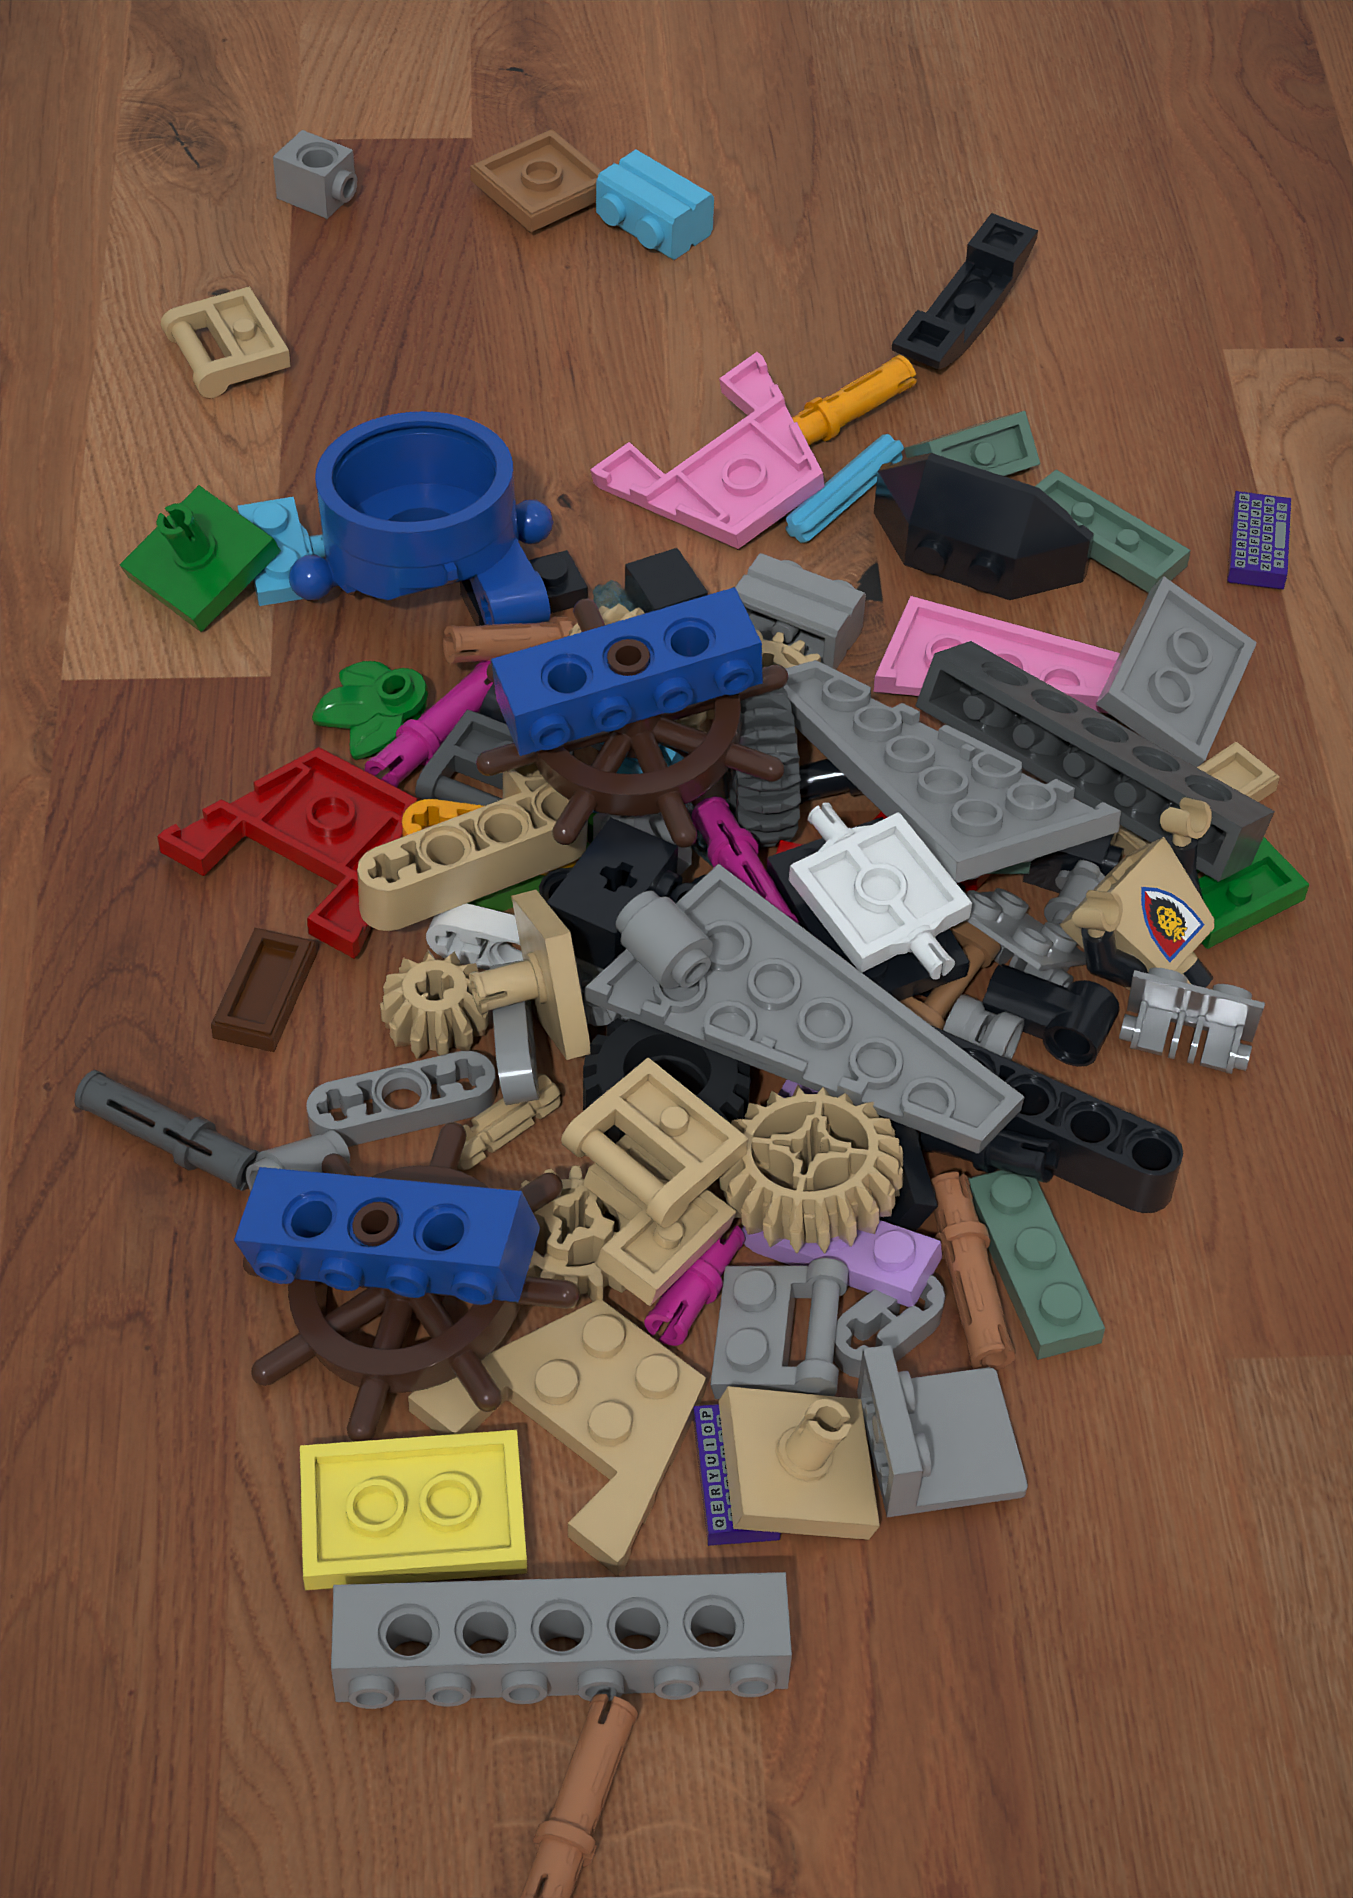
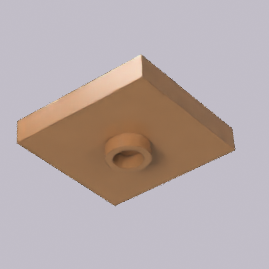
M553 129L470 166L471 181L530 232L595 203L596 179L602 171Z

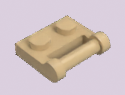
M250 286L172 308L161 319V327L165 335L171 342L177 343L194 372L193 382L203 397H218L226 391L230 384L254 377H261L290 367L289 349ZM207 327L225 357L212 361L195 331Z
M647 1058L575 1117L565 1129L561 1142L562 1145L577 1157L588 1156L647 1205L646 1213L662 1228H668L682 1216L691 1201L747 1154L749 1138L650 1058ZM613 1125H616L676 1176L664 1184L604 1133Z

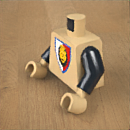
M1184 797L1179 803L1180 809L1173 807L1166 809L1160 816V824L1164 831L1172 834L1166 839L1162 837L1127 854L1093 890L1087 891L1083 901L1060 923V927L1084 949L1086 966L1091 974L1124 986L1128 990L1131 989L1134 970L1148 973L1150 968H1165L1179 972L1187 977L1188 984L1204 988L1213 980L1212 974L1193 952L1214 929V917L1204 903L1196 869L1197 839L1207 832L1212 819L1210 806L1204 801Z

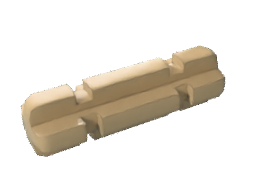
M538 1074L539 1100L505 1105L502 1098L471 1119L473 1127L470 1128L466 1124L463 1125L467 1137L458 1168L460 1170H469L486 1158L483 1151L487 1149L488 1152H495L535 1124L532 1117L536 1116V1118L542 1119L558 1108L561 1102L559 1098L560 1091L556 1084L552 1083L545 1074Z

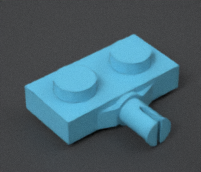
M294 497L238 505V513L274 538L281 550L253 579L259 606L303 599L292 590L289 584L290 568L297 559L304 555L325 557L323 535H308L307 530L299 521Z

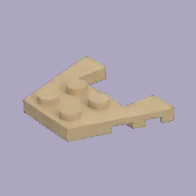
M598 1299L489 1353L481 1362L501 1390V1404L504 1401L511 1402L610 1479L568 1522V1538L618 1576L625 1569L631 1555L633 1542L642 1523L645 1524L655 1503L656 1492L668 1466H672L692 1423L694 1406H699L706 1391V1377L602 1299ZM457 1377L435 1387L414 1391L408 1397L409 1412L438 1435L472 1433L495 1411L485 1412L477 1408Z

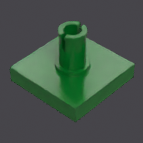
M198 485L181 503H174L164 508L169 515L165 517L160 513L156 521L157 527L119 565L129 579L202 632L281 550L274 538Z

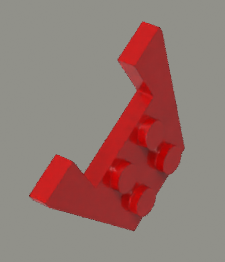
M318 747L254 781V791L231 803L221 799L202 809V819L181 830L177 824H174L157 836L160 853L202 876H205L246 836L337 885L307 917L308 934L355 959L360 953L371 928L362 919L359 911L357 874L359 860L371 849L403 837V814L410 805L417 802V798Z

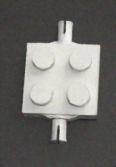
M822 803L821 809L819 805L810 812L808 821L815 827L826 843L818 852L790 865L789 881L850 961L863 973L896 955L913 952L932 979H939L941 973L943 976L948 974L954 967L955 961L948 955L935 937L939 933L970 918L972 908L970 899L899 812L873 825L848 828L833 810L830 803Z

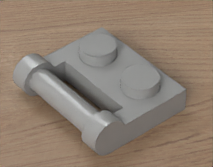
M819 1258L811 1261L808 1266L725 1267L710 1383L715 1399H720L728 1386L834 1396L837 1393L839 1370L833 1364L839 1296H842L847 1291L849 1269L846 1264L832 1258ZM795 1298H811L805 1361L801 1362L797 1367H789Z

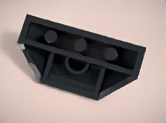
M934 453L907 458L895 464L892 462L882 464L879 468L874 514L905 566L1007 600H1014L1084 581L1087 575L1094 533L1084 525L1078 526L1070 514L1040 488Z

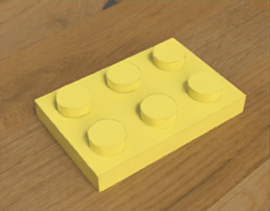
M517 1430L300 1445L302 1557L305 1590L331 1589L333 1585L409 1583L527 1573Z

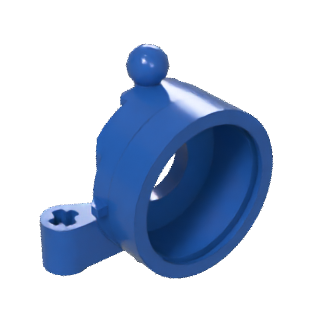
M425 411L405 412L364 422L339 436L327 447L317 464L315 474L326 559L318 555H304L291 566L289 584L299 597L305 600H319L326 596L333 587L339 586L349 595H353L357 590L375 598L391 600L470 580L485 625L528 624L550 621V604L544 582L539 573L533 569L519 541L524 544H538L546 539L552 531L553 517L550 509L538 500H523L516 505L512 456L504 441L496 433L478 422L453 414Z

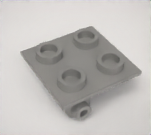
M996 888L992 892L969 890L965 893L972 902L970 918L966 921L1000 944L1001 950L994 958V961L999 965L1005 964L1011 959L1010 967L1066 988L1073 982V976L1067 973L1071 966L1086 965L1085 953L1076 947L1077 942L1066 934L1059 925L1051 922H1045L1043 925L1027 914L1028 904L1013 893L1000 888Z
M1150 968L1148 973L1134 970L1127 1011L1138 1013V1017L1125 1014L1119 1039L1131 1042L1130 1049L1162 1056L1170 1022L1177 1024L1168 1058H1175L1182 1027L1185 1025L1195 1028L1187 1063H1194L1201 1032L1205 1030L1208 1031L1200 1066L1223 1071L1228 1074H1232L1233 1068L1246 1071L1252 1046L1242 1044L1240 1040L1253 1042L1264 1010V1002L1252 1000V993L1233 985L1216 984L1212 990L1188 984L1186 976L1165 968Z

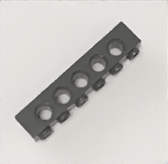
M972 641L937 652L933 656L915 705L917 708L948 726L1021 761L1023 769L1049 783L1054 779H1058L1074 787V798L1094 809L1097 805L1104 802L1120 810V825L1151 843L1162 837L1166 839L1172 834L1164 831L1160 824V816L1169 807L1180 809L1179 803L1184 797L1204 801L1210 806L1212 819L1207 832L1197 839L1196 869L1219 882L1252 865L1275 811Z

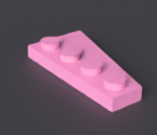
M910 596L874 680L873 692L919 696L934 654L972 641L1095 711L1108 713L1096 705V702L1120 653Z

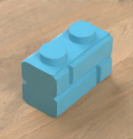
M636 149L621 158L619 165L614 163L601 171L596 179V213L600 215L605 223L610 226H619L636 237L648 249L654 248L675 260L689 251L691 244L696 246L711 235L713 230L714 196Z

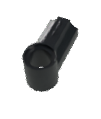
M1005 964L996 967L982 1001L985 1010L996 1015L1006 1011L1023 1018L1024 1027L1022 1032L1043 1039L1045 1048L1053 1057L1065 1064L1076 1067L1088 1066L1094 1063L1120 1011L1119 1002L1115 995L1106 987L1096 982L1080 980L1069 984L1066 988Z

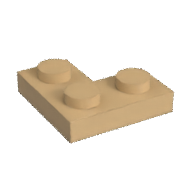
M625 1134L616 1143L664 1184L676 1176L628 1135ZM596 1163L588 1168L583 1182L584 1187L629 1220L601 1248L595 1265L649 1306L731 1227L737 1212L709 1190L705 1189L689 1203L685 1212L673 1225L668 1228H662L647 1215V1205Z

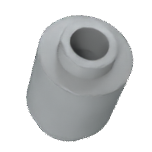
M646 891L633 898L619 913L615 927L621 933V944L663 988L690 987L697 983L711 966V959L709 957L713 949V942L671 898L659 897L654 891Z

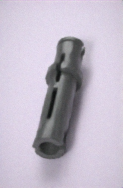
M92 1070L81 1080L74 1099L77 1108L89 1111L131 1135L139 1137L172 1154L174 1162L189 1171L199 1168L231 1184L237 1190L244 1191L248 1188L246 1169L249 1165L256 1162V1156L259 1152L255 1149H249L216 1132V1126L211 1121L201 1116L190 1119L154 1099L106 1077L100 1071ZM125 1107L153 1120L155 1124L125 1110ZM180 1136H182V1137H184V1138H186V1139H188V1140L194 1141V1142H196V1143H198V1144H200V1145H202V1146H204V1147L210 1149V1150L212 1151V1153H210L209 1151H207V1150L201 1148L200 1146H196V1145H194V1144H192V1143H190V1142H188V1141L182 1139Z

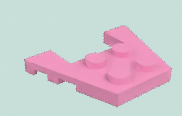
M758 352L719 378L722 394L741 409L747 417L666 474L628 442L590 469L593 483L599 489L737 549L824 488L823 472L797 422L794 423L787 410L784 397L778 385H774L763 356Z

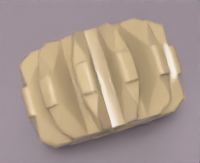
M427 950L421 963L403 958L401 967H399V973L386 976V982L383 986V1002L380 1003L381 1019L385 1022V1028L390 1029V1037L394 1040L395 1047L411 1045V1051L416 1059H419L428 1050L436 1051L439 1056L448 1054L449 1048L452 1047L462 1051H469L471 1044H473V1037L485 1036V1030L489 1024L488 1012L485 1014L478 1012L471 989L476 987L471 986L469 980L470 973L479 972L476 963L461 966L455 951L444 960H435L429 950Z

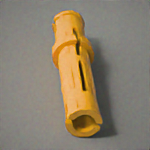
M897 355L877 369L842 387L832 395L823 399L816 397L808 401L804 406V410L793 416L792 419L794 423L797 422L808 445L821 439L829 441L836 437L840 432V428L878 407L893 396L915 386L917 379L913 378L916 375L915 370L907 358Z

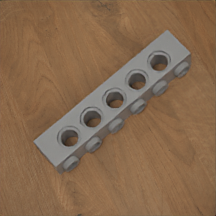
M786 1572L333 1585L331 1672L335 1701L350 1702L352 1705L360 1708H383L399 1700H427L431 1704L445 1707L464 1704L470 1698L503 1697L504 1700L515 1704H532L542 1701L547 1696L579 1695L582 1699L591 1701V1698L598 1694H607L608 1701H611L614 1696L620 1697L622 1694L655 1693L664 1699L680 1700L690 1698L700 1691H731L733 1694L741 1697H760L773 1692L775 1689H788L792 1650ZM704 1633H718L727 1638L729 1642L722 1646L709 1647L701 1644L695 1638ZM630 1635H643L650 1638L654 1643L643 1649H632L623 1645L620 1641ZM556 1637H568L575 1640L578 1645L568 1651H555L548 1648L545 1643ZM483 1639L496 1640L503 1645L497 1651L487 1654L478 1653L469 1648L473 1643ZM409 1641L420 1642L427 1646L424 1651L412 1656L400 1655L393 1651L400 1644Z

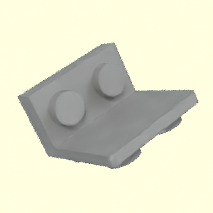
M891 1345L863 1348L857 1396L858 1399H861L865 1429L887 1517L1023 1498L1026 1495L1028 1487L998 1374L994 1368L988 1367L911 1378L908 1371L898 1372Z

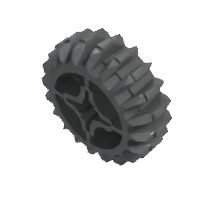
M783 687L779 690L740 701L741 736L739 742L743 746L779 758L784 764L783 776L778 781L768 782L732 768H728L723 775V792L725 793V800L730 806L729 809L740 828L751 832L758 844V848L774 847L780 840L791 842L798 830V820L800 819L801 778L799 774L800 757L797 748L798 735L795 732L791 701Z

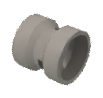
M963 994L954 1004L943 1031L1012 1060L1021 1038L1024 1019L1006 1011L996 1015L985 1010L982 1001Z

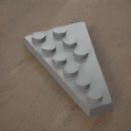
M817 660L785 668L789 678L784 689L787 691L788 698L791 701L794 726L887 817L899 812L956 883L976 879L987 873L1019 863L1029 862L1035 858L1119 832L1120 810L1104 802L1097 805L1094 809L1074 799L1075 788L1058 779H1054L1047 784L1041 783L1021 773V761L948 725L942 726L937 731L919 722L920 711L904 703L893 708L888 707L871 698V687Z
M720 864L716 865L675 903L713 942V949L709 957L711 959V966L697 983L687 988L678 986L672 989H665L626 949L585 987V1001L818 1092L824 1087L832 1097L838 1098L846 1093L854 1106L874 1102L873 1107L878 1115L977 1154L1022 1109L1023 1095Z

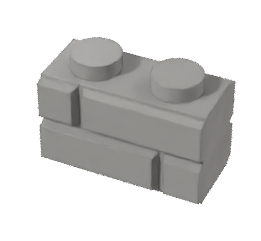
M760 553L749 567L747 575L744 574L735 586L755 630L760 631L763 640L771 641L777 632L784 633V644L788 646L802 640L805 642L804 656L818 653L821 657V663L835 670L846 656L847 649L850 650L861 634L866 594L855 589L846 581L830 580L804 570L793 561H780Z

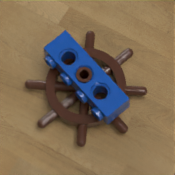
M735 587L605 625L594 601L581 599L575 604L573 609L581 633L493 658L487 667V676L495 685L496 699L514 743L482 752L476 761L477 769L485 776H493L535 763L546 782L569 800L552 830L554 840L561 845L573 843L592 812L596 811L615 816H646L661 813L674 844L681 848H687L696 841L697 831L685 804L706 793L721 779L728 768L768 782L778 781L784 774V764L779 758L739 744L741 736L740 701L783 688L787 684L789 676L787 670L781 665H771L762 668V642ZM714 710V720L708 733L676 722V720ZM605 742L591 766L581 762L569 753ZM662 743L690 754L668 767L659 746ZM628 757L637 758L643 773L618 774L617 771L624 759Z
M457 1122L447 1123L440 1130L429 1166H407L388 1170L371 1177L356 1176L343 1156L332 1153L324 1157L322 1173L259 1167L234 1238L235 1243L244 1255L243 1268L249 1275L261 1277L273 1283L288 1284L290 1310L300 1332L253 1364L251 1369L253 1380L262 1386L271 1385L316 1356L329 1371L342 1380L359 1387L347 1425V1435L353 1442L368 1441L374 1437L387 1393L425 1390L441 1385L456 1377L477 1408L485 1412L497 1409L502 1401V1393L481 1361L504 1338L511 1328L521 1304L568 1309L575 1306L580 1297L579 1288L572 1281L527 1276L540 1231V1225L533 1213L560 1196L563 1189L560 1177L554 1173H544L517 1191L488 1188L476 1178L457 1171L467 1137L465 1128ZM329 1286L344 1291H353L359 1287L367 1288L327 1314V1292ZM445 1296L457 1297L473 1305L455 1323L442 1304ZM383 1312L372 1348L355 1344L344 1338ZM410 1319H419L431 1339L411 1347L402 1348Z

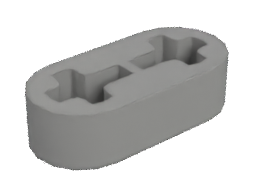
M930 1275L927 1285L919 1297L925 1300L924 1311L913 1305L897 1316L900 1310V1304L897 1303L898 1300L874 1289L843 1313L837 1320L833 1361L838 1368L849 1376L859 1378L863 1348L870 1347L862 1345L856 1350L851 1347L853 1335L857 1339L864 1341L880 1330L876 1337L875 1347L891 1345L895 1362L899 1361L930 1336L940 1325L945 1301L943 1286L937 1278Z

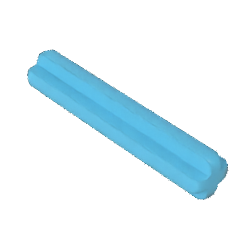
M889 434L881 435L824 484V488L805 500L786 517L788 525L785 530L790 537H795L800 543L810 541L877 483L878 470L882 464L890 462L895 464L902 461L903 456L901 452L904 449L902 442L894 440Z

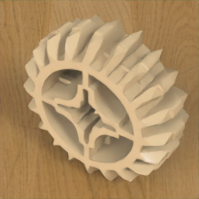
M798 1084L791 1097L783 1098L771 1091L767 1107L749 1103L745 1119L732 1120L731 1123L749 1138L747 1154L719 1177L720 1189L724 1190L726 1203L737 1211L734 1218L742 1219V1225L745 1226L748 1235L763 1231L764 1238L767 1240L770 1248L783 1239L790 1240V1245L796 1254L805 1243H817L825 1254L830 1245L831 1238L839 1236V1239L852 1247L857 1237V1230L875 1234L876 1227L879 1224V1217L891 1216L892 1209L895 1206V1197L900 1196V1189L903 1187V1150L899 1146V1139L895 1138V1130L891 1126L890 1119L879 1118L873 1107L874 1102L854 1106L846 1093L838 1098L832 1097L822 1087L818 1094H805Z

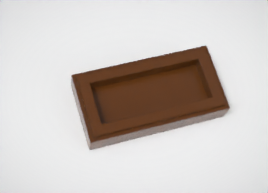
M254 928L211 1023L213 1038L275 1052L316 958L315 941Z

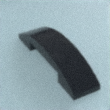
M991 213L967 244V255L964 264L926 313L920 310L914 313L892 342V351L936 369H942L958 359L983 332L1006 299L1037 240L1038 230Z

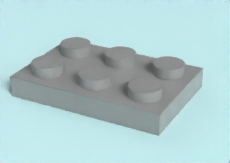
M1163 576L1151 588L1096 705L1143 738L1198 767L1207 758L1257 642Z

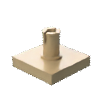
M537 890L513 895L511 897L523 961L482 972L475 971L469 974L471 986L476 987L471 989L477 1010L480 1014H485L490 1010L531 1000L533 1014L566 1060L590 1054V1039L571 933Z
M728 1386L718 1402L733 1529L869 1540L879 1528L880 1523L861 1399Z

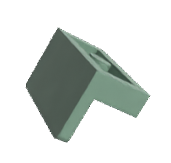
M1026 411L997 417L904 448L907 458L934 453L1001 476L1040 464Z

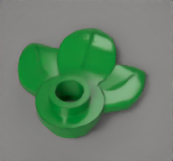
M376 661L354 663L340 670L339 679L342 686L334 688L322 696L316 705L312 720L318 726L350 729L349 746L351 756L354 760L362 759L383 750L396 739V731L401 725L410 719L417 720L424 713L427 707L428 686L423 676L413 669L398 668L391 670L383 663Z

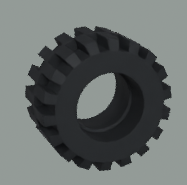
M617 1018L607 1025V1036L597 1034L590 1044V1055H585L583 1065V1111L645 1059L650 1058L730 1124L732 1120L745 1119L751 1083L749 1064L631 1018L628 1022ZM613 1125L604 1133L615 1144L625 1135L616 1125Z

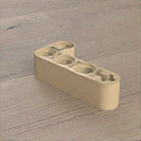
M535 763L503 772L502 800L380 845L362 856L357 869L361 917L369 926L377 930L393 931L402 929L569 864L580 858L586 850L588 820L573 843L569 845L557 843L553 838L552 830L569 800L546 782Z

